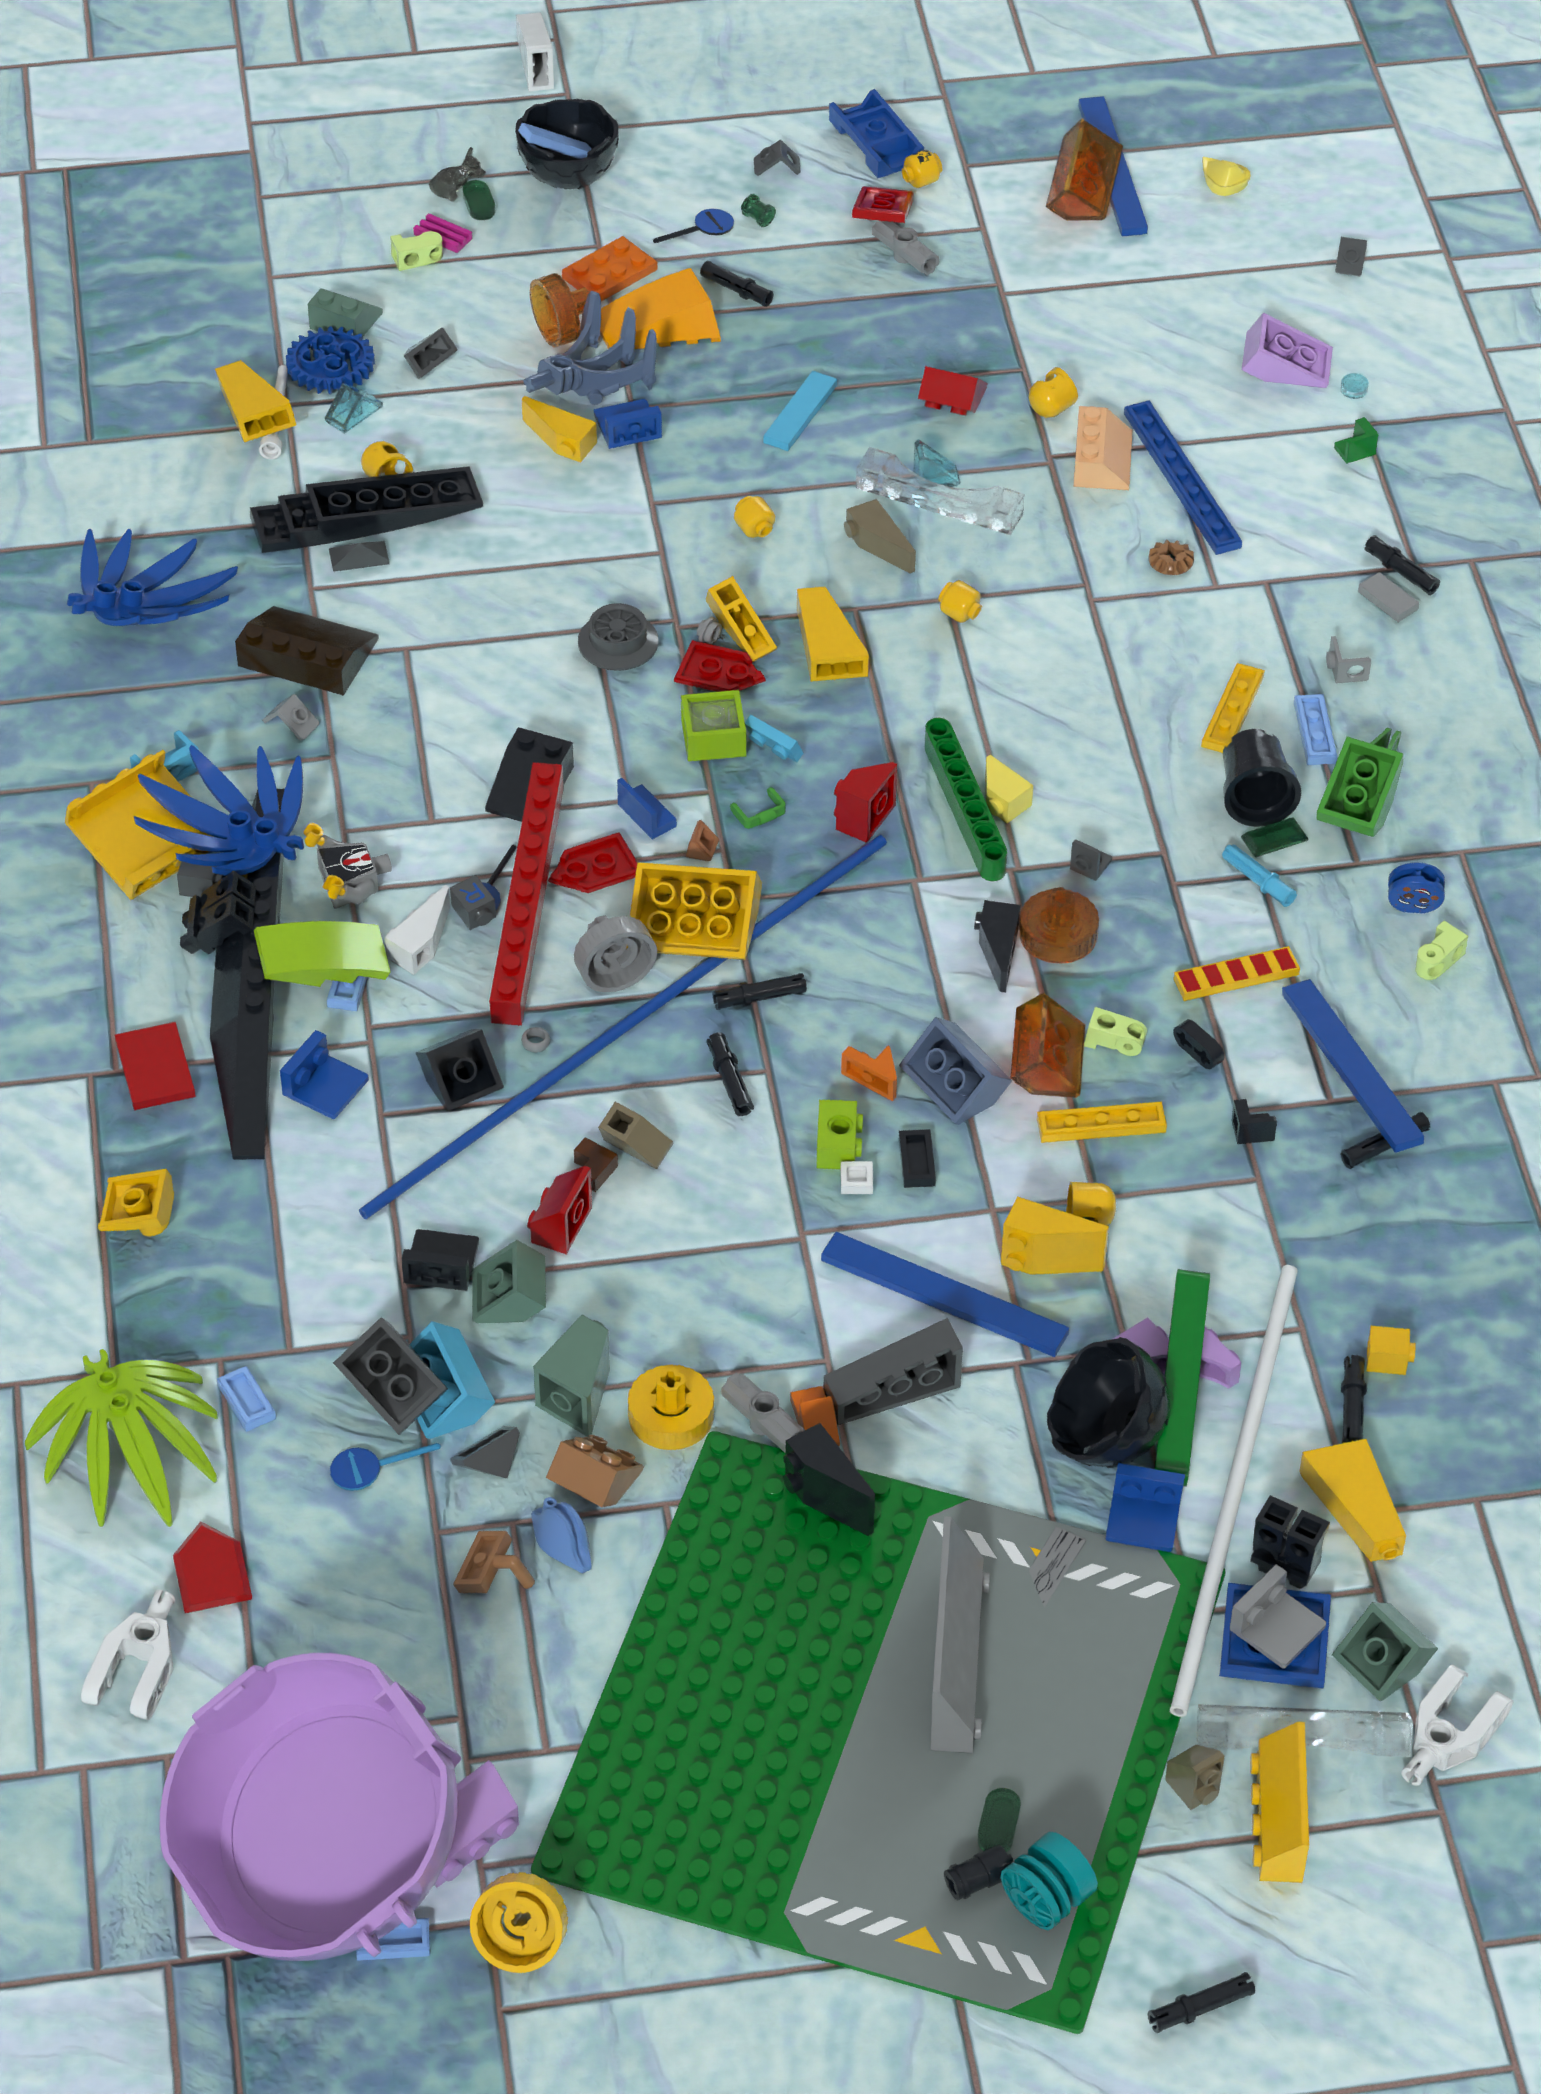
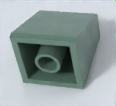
M581 1315L533 1366L535 1406L588 1437L593 1432L610 1371L609 1330L601 1322Z

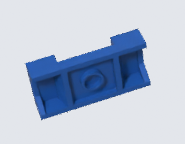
M875 89L869 91L861 105L842 110L834 102L829 103V121L840 134L847 133L866 155L865 164L877 178L902 171L907 156L924 150V146Z

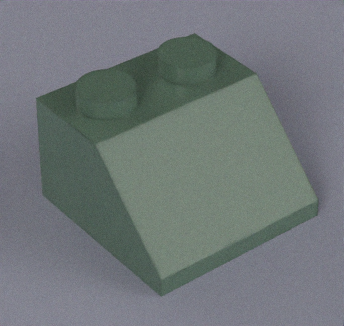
M322 288L319 289L307 304L310 329L318 331V328L321 327L323 331H328L329 326H332L333 331H337L340 327H343L345 333L353 329L354 336L361 333L362 337L383 313V308Z
M515 1240L473 1268L472 1321L476 1323L524 1322L546 1308L545 1255L519 1240Z
M1372 1602L1333 1652L1332 1656L1379 1701H1383L1416 1677L1438 1648L1391 1603Z

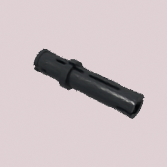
M711 261L704 262L701 267L700 275L702 277H706L739 293V296L745 300L751 299L764 307L769 306L773 300V291L757 285L755 280L751 278L744 279L731 271L713 264Z
M1376 535L1371 536L1367 540L1364 550L1378 558L1384 567L1395 570L1428 595H1432L1437 591L1440 586V580L1401 554L1400 549L1391 547Z
M798 973L792 976L751 984L742 982L736 987L714 990L712 992L713 1002L716 1004V1010L737 1005L747 1007L756 1001L804 993L807 990L806 980L802 979L804 978L803 973Z
M714 1033L709 1036L710 1039L706 1040L714 1059L713 1067L716 1072H719L735 1114L737 1116L748 1115L754 1109V1105L738 1070V1059L731 1052L726 1036L723 1033Z
M1418 1112L1411 1117L1422 1133L1430 1130V1122L1423 1112ZM1378 1133L1348 1149L1342 1150L1340 1155L1344 1165L1348 1169H1352L1354 1166L1379 1155L1391 1147L1383 1135Z
M1351 1355V1364L1349 1356L1344 1358V1380L1341 1383V1393L1344 1395L1342 1444L1363 1439L1364 1395L1367 1393V1384L1364 1381L1365 1359L1359 1355Z
M1244 1972L1239 1976L1192 1995H1179L1175 1998V2002L1148 2011L1149 2023L1156 2022V2025L1152 2026L1155 2033H1160L1162 2030L1182 2022L1190 2024L1199 2015L1246 1996L1254 1995L1253 1981L1246 1982L1251 1977L1247 1972Z

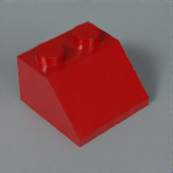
M925 366L918 399L925 401V407L940 410L941 405L951 407V413L966 416L967 411L976 412L988 383L979 378Z
M889 762L852 769L844 780L840 779L834 790V795L837 796L834 809L837 831L866 843L870 840L896 806V763Z
M582 1166L556 1176L550 1188L546 1187L544 1189L540 1206L537 1211L533 1210L527 1223V1228L531 1231V1243L567 1255L592 1209L591 1167Z

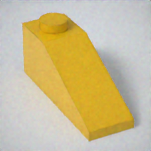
M526 396L522 398L523 421L556 454L581 463L597 444L596 422Z
M733 576L708 589L706 596L707 604L730 637L743 652H747L752 659V663L777 650V646Z

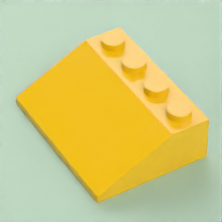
M637 862L630 917L640 920L646 926L656 944L657 953L746 960L759 912L762 881L757 871Z

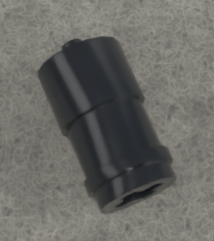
M997 1844L975 1854L969 1860L951 1865L949 1869L944 1871L946 1885L956 1900L969 1898L971 1894L1001 1883V1871L1013 1862L1011 1854L1007 1855L1001 1845Z

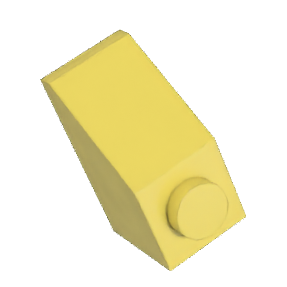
M989 755L986 757L985 769L986 803L992 815L999 817L1008 824L1032 806L1033 785L995 757Z

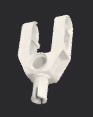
M156 1590L146 1614L132 1613L105 1636L83 1684L81 1701L83 1703L98 1706L107 1687L111 1688L113 1684L112 1676L120 1659L124 1660L126 1655H132L142 1661H148L133 1694L130 1714L146 1720L152 1718L173 1672L170 1634L166 1620L172 1605L175 1603V1597L171 1593L165 1591L163 1598H161L163 1591ZM146 1637H151V1638H149V1639H147V1640H141V1639L146 1638Z
M1453 1664L1450 1665L1419 1705L1413 1744V1754L1415 1756L1401 1771L1403 1778L1409 1782L1413 1775H1415L1416 1777L1411 1784L1419 1786L1433 1766L1443 1772L1475 1758L1507 1717L1513 1705V1700L1496 1691L1465 1731L1458 1730L1449 1721L1437 1717L1443 1708L1448 1709L1451 1705L1452 1697L1459 1689L1464 1676L1468 1677V1673Z

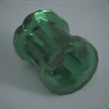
M750 194L741 205L742 214L746 217L751 216L761 227L768 226L776 214L774 206L764 204L760 201L759 196L755 194Z

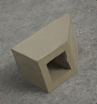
M616 1101L598 1127L604 1141L655 1169H658L674 1144L671 1139L643 1116Z
M1194 1745L1167 1762L1165 1781L1190 1810L1201 1804L1208 1805L1218 1796L1224 1754L1220 1750Z

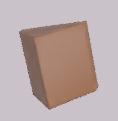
M702 820L697 821L688 845L686 857L711 861L719 838Z

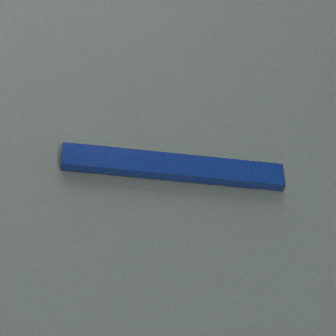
M1104 96L1080 98L1078 107L1121 236L1147 234L1148 225Z
M1150 400L1124 407L1125 417L1215 555L1241 549V538Z
M1311 979L1282 987L1284 999L1393 1151L1397 1153L1424 1144L1423 1133Z
M835 1232L821 1253V1261L1052 1357L1057 1355L1069 1335V1327L839 1232Z

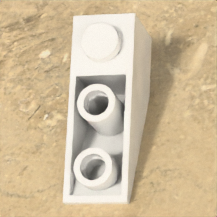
M447 885L443 886L438 892L431 894L423 905L417 910L412 911L396 928H392L385 937L387 959L413 975L435 956L450 910L449 887Z

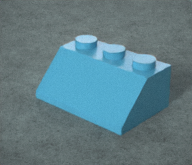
M431 1321L409 1344L448 1388L443 1395L417 1418L426 1438L432 1439L475 1424L495 1403L459 1329Z

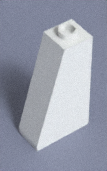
M541 12L516 15L517 39L528 91L554 89L553 48Z

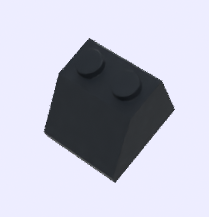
M482 1029L468 1030L415 1052L426 1082L446 1111L453 1110L504 1088Z

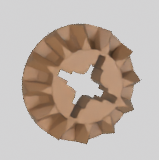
M1166 539L1164 544L1156 542L1154 548L1150 549L1149 563L1153 569L1162 574L1179 575L1187 572L1193 566L1194 552L1189 550L1188 544L1180 545L1178 540L1175 543H1170ZM1167 554H1172L1174 557H1176L1175 561H1173V558H1171L1170 555Z

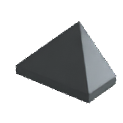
M442 327L410 347L404 354V357L419 379L458 349Z
M385 541L329 548L333 572L389 564Z
M503 1426L450 1458V1461L455 1466L508 1479L520 1432L517 1427Z

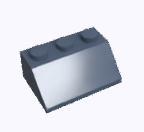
M937 1017L933 1019L899 1064L939 1108L958 1125L993 1106L1012 1082L998 1065L955 1022Z

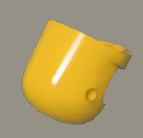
M1055 367L1046 374L1045 381H1037L1029 390L1028 398L1031 407L1038 415L1051 418L1075 404L1078 399V392L1068 374L1061 368Z
M377 441L370 444L361 457L362 469L368 477H376L384 472L385 476L397 474L395 472V465L398 460L405 462L404 473H412L413 471L410 461L403 454L398 453L394 445L385 441Z
M1070 1182L1066 1213L1082 1218L1092 1217L1094 1222L1109 1226L1116 1212V1199L1113 1190L1108 1185L1102 1183Z

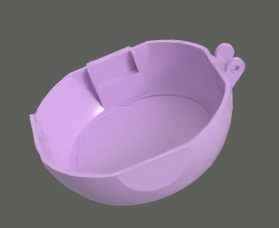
M308 1653L273 1661L264 1668L253 1665L192 1715L195 1724L189 1728L181 1741L168 1770L163 1788L159 1828L161 1850L167 1864L211 1932L220 1940L261 1957L286 1961L323 1960L351 1953L363 1947L371 1956L376 1957L381 1953L379 1939L394 1930L402 1922L408 1928L413 1927L417 1923L414 1911L436 1883L452 1846L458 1814V1791L454 1768L460 1762L461 1757L456 1750L440 1739L423 1715L426 1707L422 1701L396 1681L393 1682L375 1664L349 1655Z

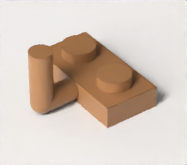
M478 1531L453 1585L459 1593H487L498 1569H510L525 1589L532 1587L535 1580L518 1556L505 1555L512 1541L507 1531Z

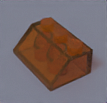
M1045 993L1018 1006L1015 1015L1010 1078L1033 1095L1072 1098L1080 1096L1085 1024Z

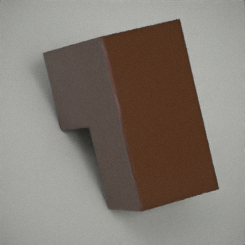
M585 1137L574 1149V1163L580 1166L591 1167L592 1191L596 1192L618 1167V1154Z

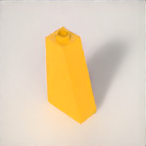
M240 360L215 368L221 391L244 442L296 426L290 401Z
M824 586L797 589V614L810 681L868 677V651L827 588Z
M1367 1439L1302 1452L1299 1471L1301 1477L1369 1561L1391 1560L1403 1555L1406 1534Z

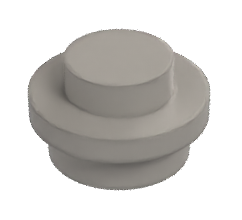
M709 617L707 620L701 621L697 629L699 642L713 645L717 641L722 625L717 622L716 618Z

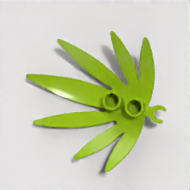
M104 1349L99 1350L101 1360L97 1363L90 1362L87 1355L83 1356L84 1369L90 1376L79 1379L67 1386L46 1405L25 1440L26 1450H29L64 1417L54 1436L46 1461L44 1479L45 1483L48 1484L77 1436L86 1414L91 1412L87 1434V1470L98 1525L102 1527L105 1522L109 1491L110 1445L107 1422H109V1426L114 1430L121 1451L137 1482L164 1523L171 1527L172 1514L164 1470L153 1438L138 1410L146 1416L177 1450L211 1481L216 1483L217 1475L209 1459L188 1429L168 1409L143 1393L144 1391L218 1419L217 1411L203 1399L183 1387L168 1382L178 1381L203 1384L202 1376L180 1365L158 1360H135L109 1368L108 1354Z

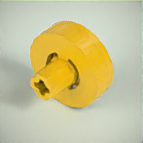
M661 1365L647 1370L633 1382L628 1393V1420L632 1431L644 1443L658 1449L677 1450L696 1444L707 1435L714 1421V1395L712 1387L699 1372L681 1365ZM686 1407H689V1409L681 1415L672 1416L683 1412ZM654 1408H656L659 1412H661V1413H663V1414H665V1415H671L672 1417H670V1416H663V1415L657 1413V1412L654 1410Z
M525 1872L508 1873L496 1878L495 1881L487 1885L477 1899L470 1916V1933L478 1952L493 1966L513 1973L530 1972L547 1964L558 1951L567 1933L568 1911L557 1889L545 1879ZM503 1912H504V1919H503V1921H504L505 1927L508 1929V1931H509L510 1933H512V1934H514V1935H516V1936H521V1937L524 1938V1940L513 1938L512 1936H510V1935L507 1934V1932L504 1930L503 1925H502V1914H503Z

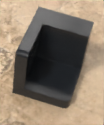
M1246 1099L1234 1100L1231 1121L1237 1144L1275 1141L1276 1117L1270 1116L1268 1113L1250 1115Z

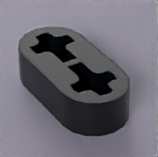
M1187 1019L1174 1027L1173 1035L1178 1045L1204 1068L1210 1070L1224 1061V1052L1220 1044L1193 1020Z

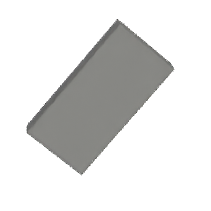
M1380 572L1359 584L1358 592L1397 622L1411 615L1419 608L1417 600Z

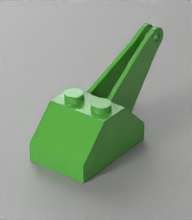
M1386 728L1370 743L1346 737L1317 809V820L1374 837L1384 826L1393 803L1403 766L1404 753L1396 751L1400 742L1401 731H1396L1393 734L1389 745L1391 728Z

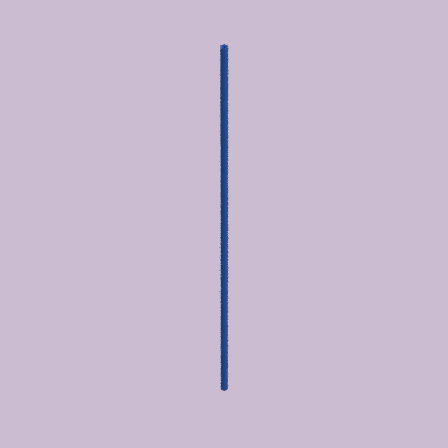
M882 835L877 836L756 923L751 942L887 844L886 839ZM709 957L361 1207L359 1209L360 1215L367 1220L728 958Z

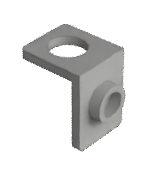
M1331 636L1330 648L1326 653L1327 668L1333 671L1335 682L1347 683L1369 680L1371 659L1369 657L1342 659L1336 636ZM1359 665L1363 667L1359 674L1351 675L1347 673L1348 669L1352 666Z
M295 694L280 702L262 720L264 723H267L274 717L279 716L300 741L304 740L319 725V721Z

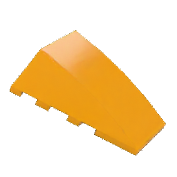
M691 268L667 275L641 286L601 308L600 335L608 349L619 341L624 314L628 307L634 310L636 317L634 349L645 348L647 335L651 329L655 331L657 343L660 347L671 346L670 342L686 341L687 345L698 344V339L708 338L711 339V342H721L711 300Z

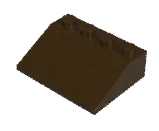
M273 606L247 622L236 639L238 667L344 696L377 643L379 634Z

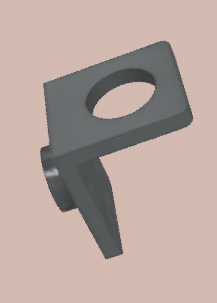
M780 139L770 147L764 148L760 154L754 157V173L759 176L782 161L798 175L801 173L800 158ZM787 154L792 158L793 163L790 161Z
M1341 237L1335 269L1336 273L1354 276L1362 275L1367 240Z
M1074 840L1071 848L1070 870L1096 881L1111 863L1112 856L1081 841Z

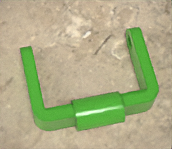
M773 787L768 788L767 793L776 804V807L769 808L750 818L743 813L736 803L730 804L732 813L745 828L750 829L765 824L785 814L786 803Z

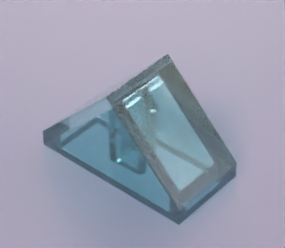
M342 383L325 416V422L345 434L382 408L383 402L362 389Z
M918 439L914 442L913 473L918 490L957 487L961 484L956 464Z

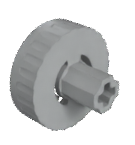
M606 915L596 917L592 923L588 924L587 931L579 939L574 951V962L587 986L599 992H616L636 984L649 973L657 957L656 944L646 926L640 920L626 916L612 917L610 919Z

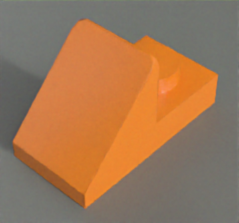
M889 1045L876 1059L850 1046L843 1051L841 1074L891 1101L895 1100L897 1075Z
M823 1386L790 1392V1401L798 1424L807 1430L821 1423L836 1444L840 1446L833 1400L831 1396L826 1397Z

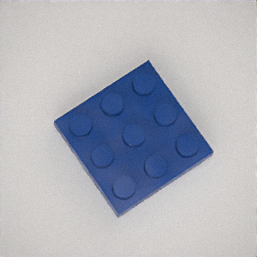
M1228 1583L1219 1676L1323 1689L1331 1595L1295 1590L1286 1591L1295 1600L1325 1620L1326 1627L1286 1668H1281L1230 1631L1233 1606L1253 1585Z

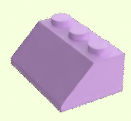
M489 1760L457 1784L458 1814L456 1830L446 1863L434 1884L436 1888L445 1881L455 1879L466 1865L473 1860H479L484 1857L491 1846L500 1839L510 1837L517 1829V1826H519L518 1806L496 1768Z

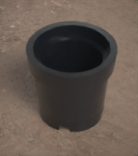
M1248 729L1237 733L1231 738L1232 742L1226 748L1225 746L1223 749L1226 776L1223 787L1225 808L1235 821L1247 826L1260 827L1276 824L1291 815L1300 802L1301 786L1292 767L1287 764L1280 741L1275 735L1265 734V731L1261 729Z

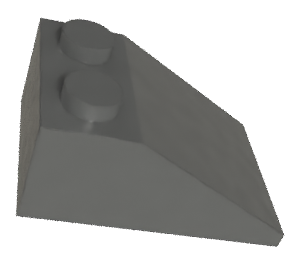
M382 1317L333 1362L398 1435L407 1429L448 1390L409 1343Z

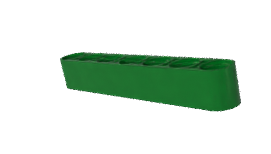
M944 718L930 719L925 725V751L981 877L987 881L1001 880L1006 874L1007 848L951 723Z
M1177 1269L1165 1369V1380L1170 1394V1418L1163 1434L1157 1441L1154 1469L1185 1474L1183 1486L1187 1487L1210 1273Z

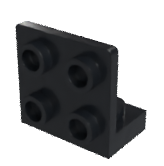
M417 1229L411 1250L404 1249L401 1259L403 1283L467 1291L479 1246V1237Z

